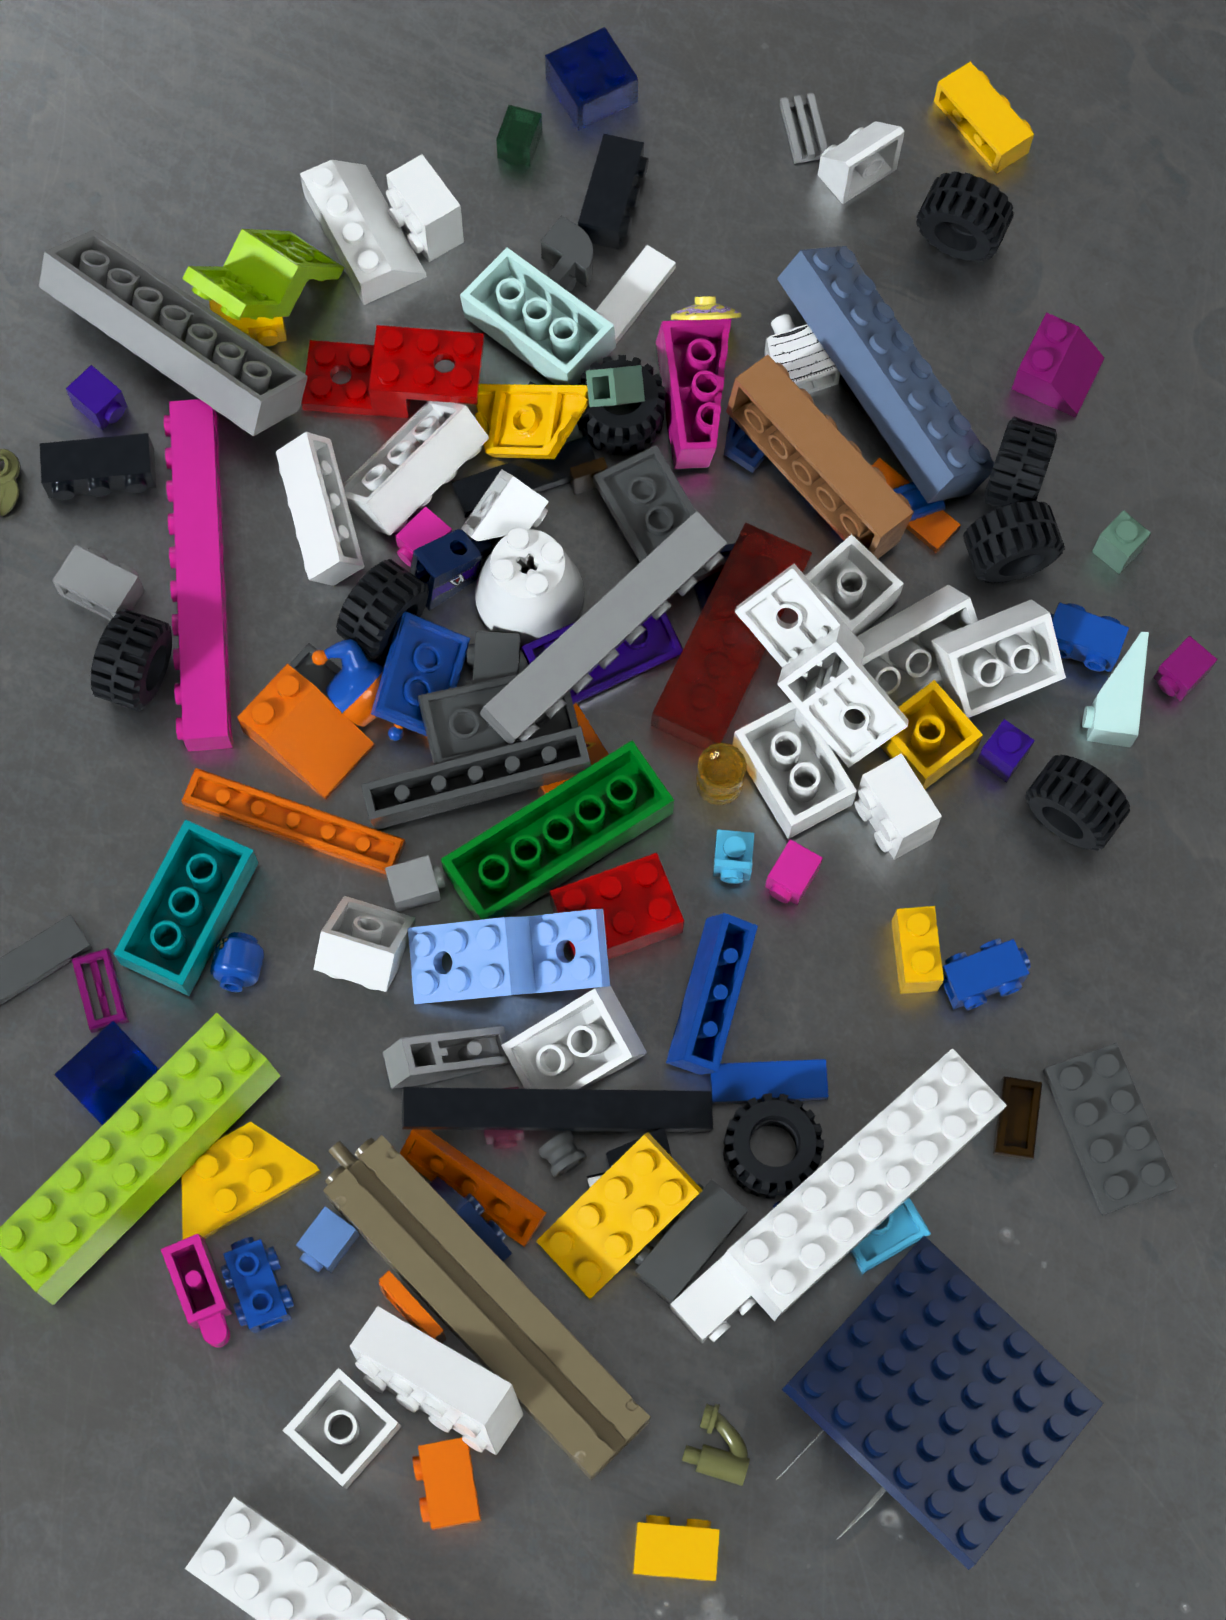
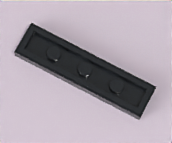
M587 436L564 443L555 459L521 458L453 481L452 487L466 518L470 516L501 469L539 493L570 482L571 467L596 458Z

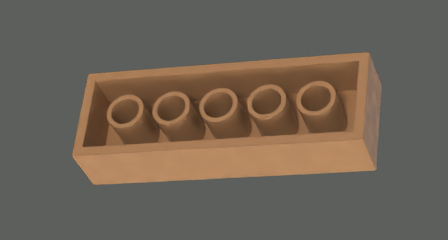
M767 354L737 376L734 380L726 409L727 414L843 541L852 534L877 559L897 545L914 513L908 500L902 494L896 493L886 483L883 473L878 468L872 467L862 457L859 447L853 441H848L838 431L835 421L829 415L823 414L814 405L811 395L805 389L799 388L790 379L787 369L781 363H776Z

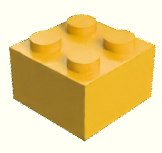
M933 680L898 707L909 720L908 727L880 745L890 759L902 753L926 790L978 749L983 734L939 684Z

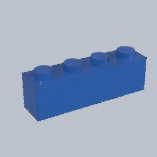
M726 913L706 918L666 1060L667 1064L698 1075L718 1072L758 925Z

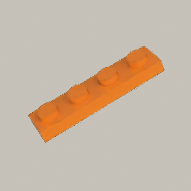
M412 1129L400 1151V1154L406 1161L430 1181L439 1176L464 1198L470 1193L485 1209V1212L480 1216L487 1221L492 1219L505 1234L523 1247L532 1239L547 1213L430 1130Z

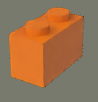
M462 1437L419 1445V1456L412 1457L416 1481H424L426 1497L419 1498L423 1523L430 1522L431 1529L438 1530L482 1521L470 1447L462 1440Z

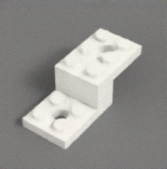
M795 563L736 606L735 613L782 667L777 685L848 768L908 727L909 720L862 665L865 651L863 644ZM783 608H791L798 614V620L791 624L784 623L778 617V611ZM850 709H858L864 713L866 719L862 723L853 724L845 718L844 714Z

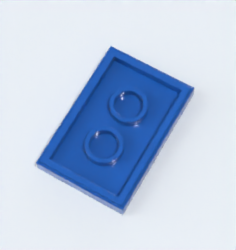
M405 611L397 621L371 714L427 736L418 696L457 687L470 638Z

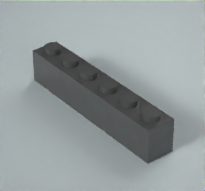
M579 726L361 784L369 820L374 828L378 830L567 780L590 767L591 762L582 728Z

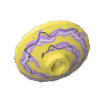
M716 296L695 297L694 305L684 307L671 314V320H715L741 317V313L735 309L716 304Z

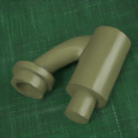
M715 1403L714 1406L706 1404L700 1428L707 1429L709 1434H712L713 1428H715L726 1441L729 1451L703 1444L702 1449L686 1445L682 1461L697 1465L695 1472L743 1486L750 1462L746 1445L737 1430L718 1412L720 1404Z

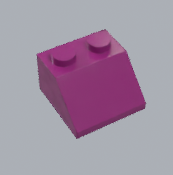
M1046 312L1018 368L1011 389L1076 418L1105 357L1079 326Z

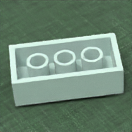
M508 247L460 294L464 317L555 385H577L581 383V375L584 371L590 370V365L596 361L600 364L603 358L607 357L616 348L615 330L611 322Z

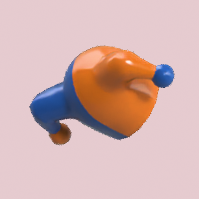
M352 639L342 640L325 650L313 652L312 661L316 665H324L330 658H341L342 669L326 686L329 698L341 713L361 727H365L375 720L377 716L372 715L371 711L384 668L378 663L367 660L358 643ZM394 724L388 730L389 738L394 741L401 740L404 736V727Z

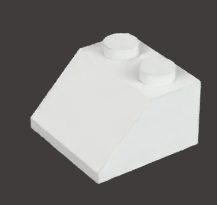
M877 121L866 128L860 127L856 129L847 140L838 146L835 144L829 146L822 153L818 169L819 178L843 205L897 170L905 131L901 126Z
M501 469L461 529L474 540L482 541L506 536L514 528L530 529L532 526L536 528L548 512L545 506L549 501Z
M344 896L321 930L313 970L326 973L329 977L335 979H345L361 984L370 990L387 992L398 972L409 941L408 928L414 926L415 917Z

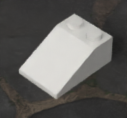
M611 986L594 988L501 1045L524 1089H585L647 1054Z

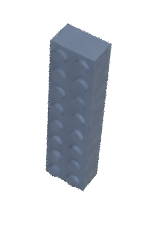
M847 246L800 250L779 275L778 281L927 503L972 494L991 475L994 461L990 457V452L981 444L971 429L970 422L955 406L950 393L942 387L932 372L931 365L923 359L914 346L911 336L901 327L894 316L892 308L884 302L876 290L874 282L860 267L855 254Z

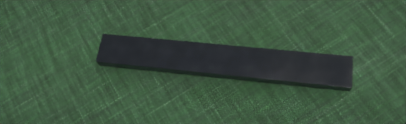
M403 1087L401 1090L402 1129L649 1132L665 1128L666 1132H711L713 1130L712 1091Z

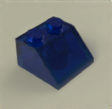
M112 1021L54 1075L103 1125L159 1069L127 1034Z

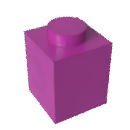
M1189 635L1160 665L1153 679L1157 681L1159 688L1165 694L1171 697L1174 696L1181 702L1210 672L1218 659Z

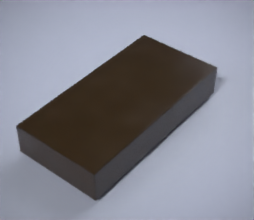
M1006 1076L1002 1078L1000 1099L1007 1106L997 1116L993 1154L1025 1160H1032L1034 1158L1042 1082Z

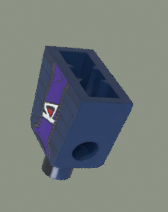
M457 529L413 551L410 573L428 585L429 594L426 608L429 611L477 579L481 559L487 557L493 551V546L489 539L482 541L470 540L463 530Z

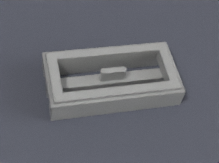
M814 93L807 94V98L804 99L801 98V95L794 96L792 101H788V98H781L780 108L794 164L820 160L822 153L828 146ZM804 108H808L818 151L814 150ZM791 110H796L807 153L801 154Z

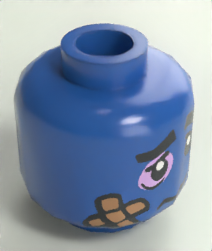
M232 932L228 937H224L217 942L210 973L214 979L220 982L221 988L231 992H241L243 987H251L258 982L264 959V950L257 944L258 940L255 937L246 933Z

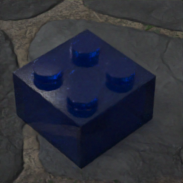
M605 27L545 55L546 80L578 131L638 102V77Z

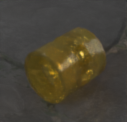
M727 743L713 744L706 748L699 757L696 787L698 793L705 801L715 805H725L739 797L743 790L747 764L744 755L737 747Z

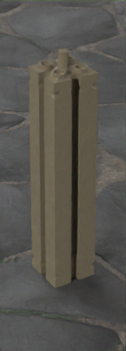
M383 1135L376 1141L373 1138L365 1141L356 1150L355 1156L341 1141L334 1144L329 1153L341 1166L335 1169L325 1180L328 1186L323 1189V1192L328 1197L330 1203L357 1229L370 1246L487 1370L513 1385L519 1404L592 1481L649 1424L651 1417L406 1159L393 1148Z

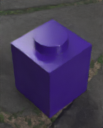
M92 365L66 388L72 405L102 431L109 424L116 423L128 407L122 391Z
M1004 719L983 746L977 762L1007 783L1028 755L1035 740Z

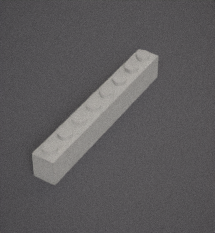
M696 511L483 707L480 715L509 745L514 744L518 739L521 742L529 740L540 729L535 723L545 714L550 719L567 704L562 698L572 689L576 694L584 689L593 680L589 673L598 665L605 669L619 656L616 648L625 640L631 645L646 630L642 624L651 616L658 620L672 606L668 600L677 592L684 596L698 582L694 576L704 568L707 572L711 571L724 558L720 552L727 542Z

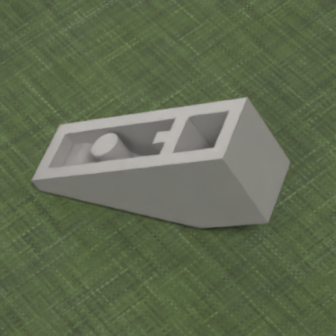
M504 1026L399 1039L383 1051L391 1089L426 1085L511 1064L501 1046L508 1041Z

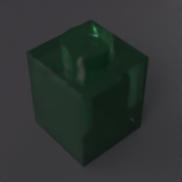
M508 105L496 138L497 158L503 159L512 165L521 164L530 167L542 135V113Z

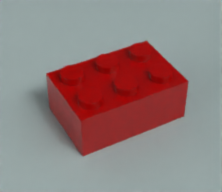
M657 852L550 891V904L554 913L603 909L608 960L683 933L684 919ZM568 941L566 945L573 960L576 953L575 946L571 941Z

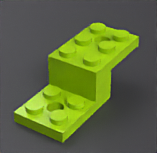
M241 229L223 267L188 266L182 279L193 286L192 291L199 297L209 301L213 299L222 305L221 311L233 319L240 320L247 317L255 320L258 317L274 319V317L290 316L309 279H315L323 282L324 279L339 280L345 267L291 231Z

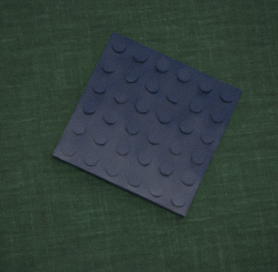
M925 1236L920 1239L782 1389L968 1570L976 1565L1104 1404Z

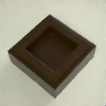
M604 457L570 468V485L574 495L596 488L593 482V475L608 469Z

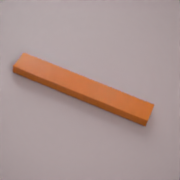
M195 768L181 801L184 806L385 875L386 867L398 864L406 844L403 838Z

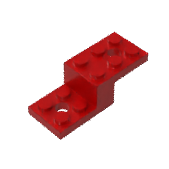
M377 325L374 345L310 340L305 372L308 378L301 402L302 408L309 411L409 418L411 399L477 405L484 333ZM442 360H449L455 366L449 372H440L435 368V365ZM338 372H347L351 375L350 380L344 384L333 382L332 377Z

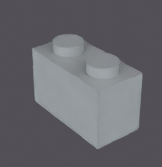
M75 545L52 580L59 595L110 621L122 609L132 611L144 592L138 572L126 564L120 563L117 566L107 561L108 558L94 548L89 547L88 550H85Z

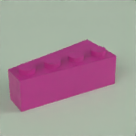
M732 319L662 321L655 343L660 377L666 393L665 412L674 469L708 468L710 466L717 446L721 412L720 405L724 388L725 363L728 354V338Z

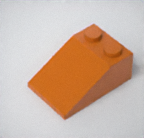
M288 663L237 717L243 733L325 800L375 746L314 684Z

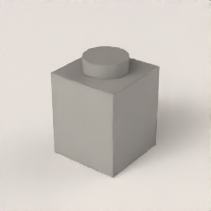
M429 855L385 868L397 912L441 901L439 888L445 887L440 866L432 867Z

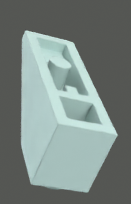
M1141 631L1097 694L1092 705L1085 707L1082 727L1088 728L1087 741L1131 748L1138 737L1149 632Z

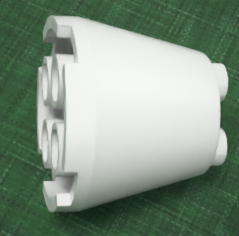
M514 528L497 543L481 568L475 584V603L478 614L489 632L519 633L522 647L576 622L580 618L583 609L584 586L578 568L554 538L539 530Z

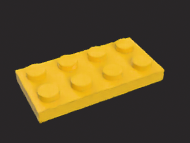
M647 1132L549 1227L536 1242L583 1293L591 1299L703 1190Z

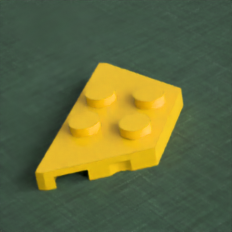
M480 384L478 404L476 405L478 412L475 413V417L489 436V439L483 444L485 453L496 458L555 459L589 404L587 385Z
M250 1121L218 1139L182 1175V1240L195 1234L201 1235L204 1239L208 1238L320 1174L318 1166Z

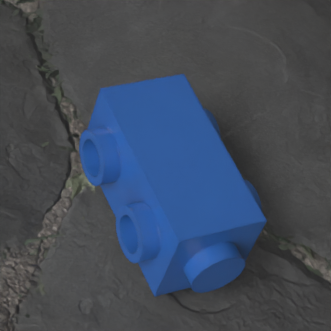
M1059 602L1054 614H1050L1061 659L1072 658L1083 662L1091 670L1099 672L1105 670L1111 673L1119 658L1129 627L1122 625L1120 621L1113 617H1099L1088 613L1077 604H1063Z
M998 938L980 946L981 951L973 955L967 956L966 952H961L945 960L946 965L942 967L944 977L942 985L953 1010L965 1006L966 1010H971L987 1002L986 997L1000 992L1001 997L1021 990L1023 988L1021 983L1026 980L1030 974L1028 969L1031 968L1026 951L1022 947L1018 948L1014 939L1003 943L1001 938Z
M253 1237L244 1238L231 1244L232 1250L223 1253L226 1265L220 1268L227 1288L235 1287L240 1301L233 1304L241 1327L248 1325L249 1329L256 1333L292 1319L288 1308L295 1305L288 1285L283 1284L280 1286L275 1273L276 1270L281 1269V1265L274 1246L267 1248L261 1239L254 1241Z

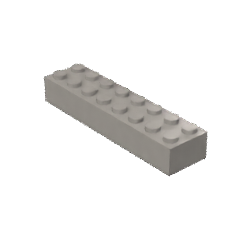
M91 230L44 251L39 287L185 388L189 393L208 404L215 411L231 420L242 430L255 436L300 410L308 378L307 375L95 230Z

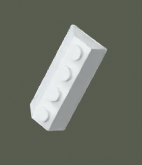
M329 160L300 173L304 196L339 261L345 267L344 270L363 305L427 277L401 227L398 228L388 212L390 207L366 165Z
M428 401L343 483L349 509L373 530L391 536L405 527L408 518L417 509L424 507L431 501L432 494L442 484L450 482L456 476L457 469L463 463L478 455L481 451V446L489 439V436L466 405Z
M947 585L856 636L865 647L862 665L897 707L933 680L940 687L943 686L931 640L978 621L971 598L954 587ZM854 709L861 722L866 719L864 713Z

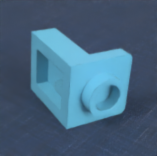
M717 829L713 877H721V881L733 884L742 883L743 879L750 880L753 866L752 857L755 833Z

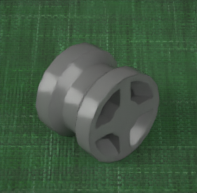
M565 1131L555 1136L538 1149L540 1156L549 1161L551 1165L550 1172L554 1178L568 1173L587 1158L584 1151L577 1149L575 1146V1137L571 1131Z

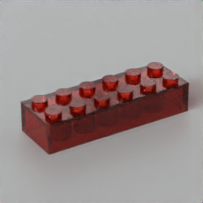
M745 522L653 710L651 726L718 756L768 652L735 613L736 606L794 563L805 575L812 552ZM788 608L778 611V617L781 621H783Z

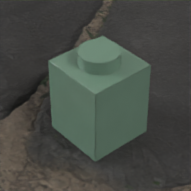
M641 365L586 371L589 407L645 402Z
M1123 510L1100 534L1092 552L1120 575L1143 550L1151 532Z

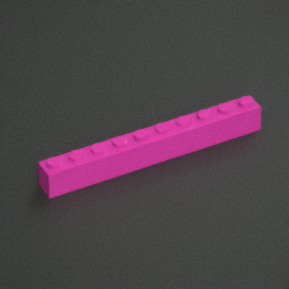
M200 399L169 401L170 415H164V430L166 437H171V447L165 448V460L167 469H172V480L166 481L168 501L173 502L174 513H168L169 534L175 535V546L169 547V560L171 569L176 568V580L170 581L172 602H177L178 614H172L173 635L179 636V648L173 649V662L175 670H180V683L174 684L176 704L181 705L182 717L176 718V733L178 740L184 741L188 752L233 748L217 411Z

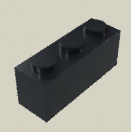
M603 134L578 220V226L587 233L592 244L619 249L621 238L628 237L632 223V217L628 216L630 207H637L640 195V187L636 186L638 178L644 179L648 168L649 158L644 157V142Z
M148 433L39 443L41 483L48 498L68 500L76 495L86 494L101 497L117 491L140 493L148 488H156L154 447Z

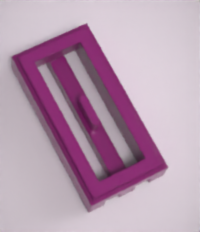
M106 948L73 958L72 963L89 1030L95 1033L104 1027L108 1029L115 1027L114 1025L118 1023H128L129 1018L110 949ZM97 960H104L117 1010L115 1015H111ZM87 963L90 964L103 1018L98 1020L96 1019L83 965Z

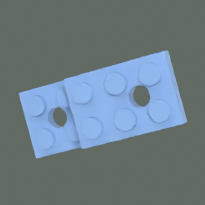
M603 909L536 916L501 917L408 928L414 1004L610 986ZM568 941L574 944L576 950L575 957L571 962L566 959L563 951ZM446 952L449 953L453 962L452 968L448 973L442 967V958Z

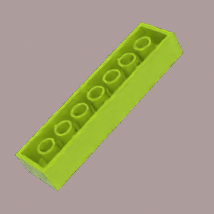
M216 1012L0 1227V1255L36 1293L54 1305L197 1159L280 1077V1074L265 1056Z

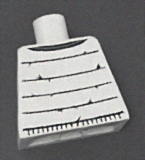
M789 314L776 317L771 322L775 334L766 338L764 355L768 354L776 363H781L787 369L790 379L809 394L838 385L840 372L808 324L795 328Z

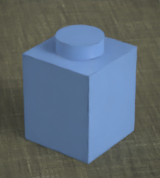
M324 1206L296 1244L298 1249L303 1252L299 1259L318 1273L322 1267L332 1273L360 1234L356 1228Z

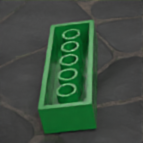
M632 740L441 858L443 872L475 920L509 917L672 815L674 799Z

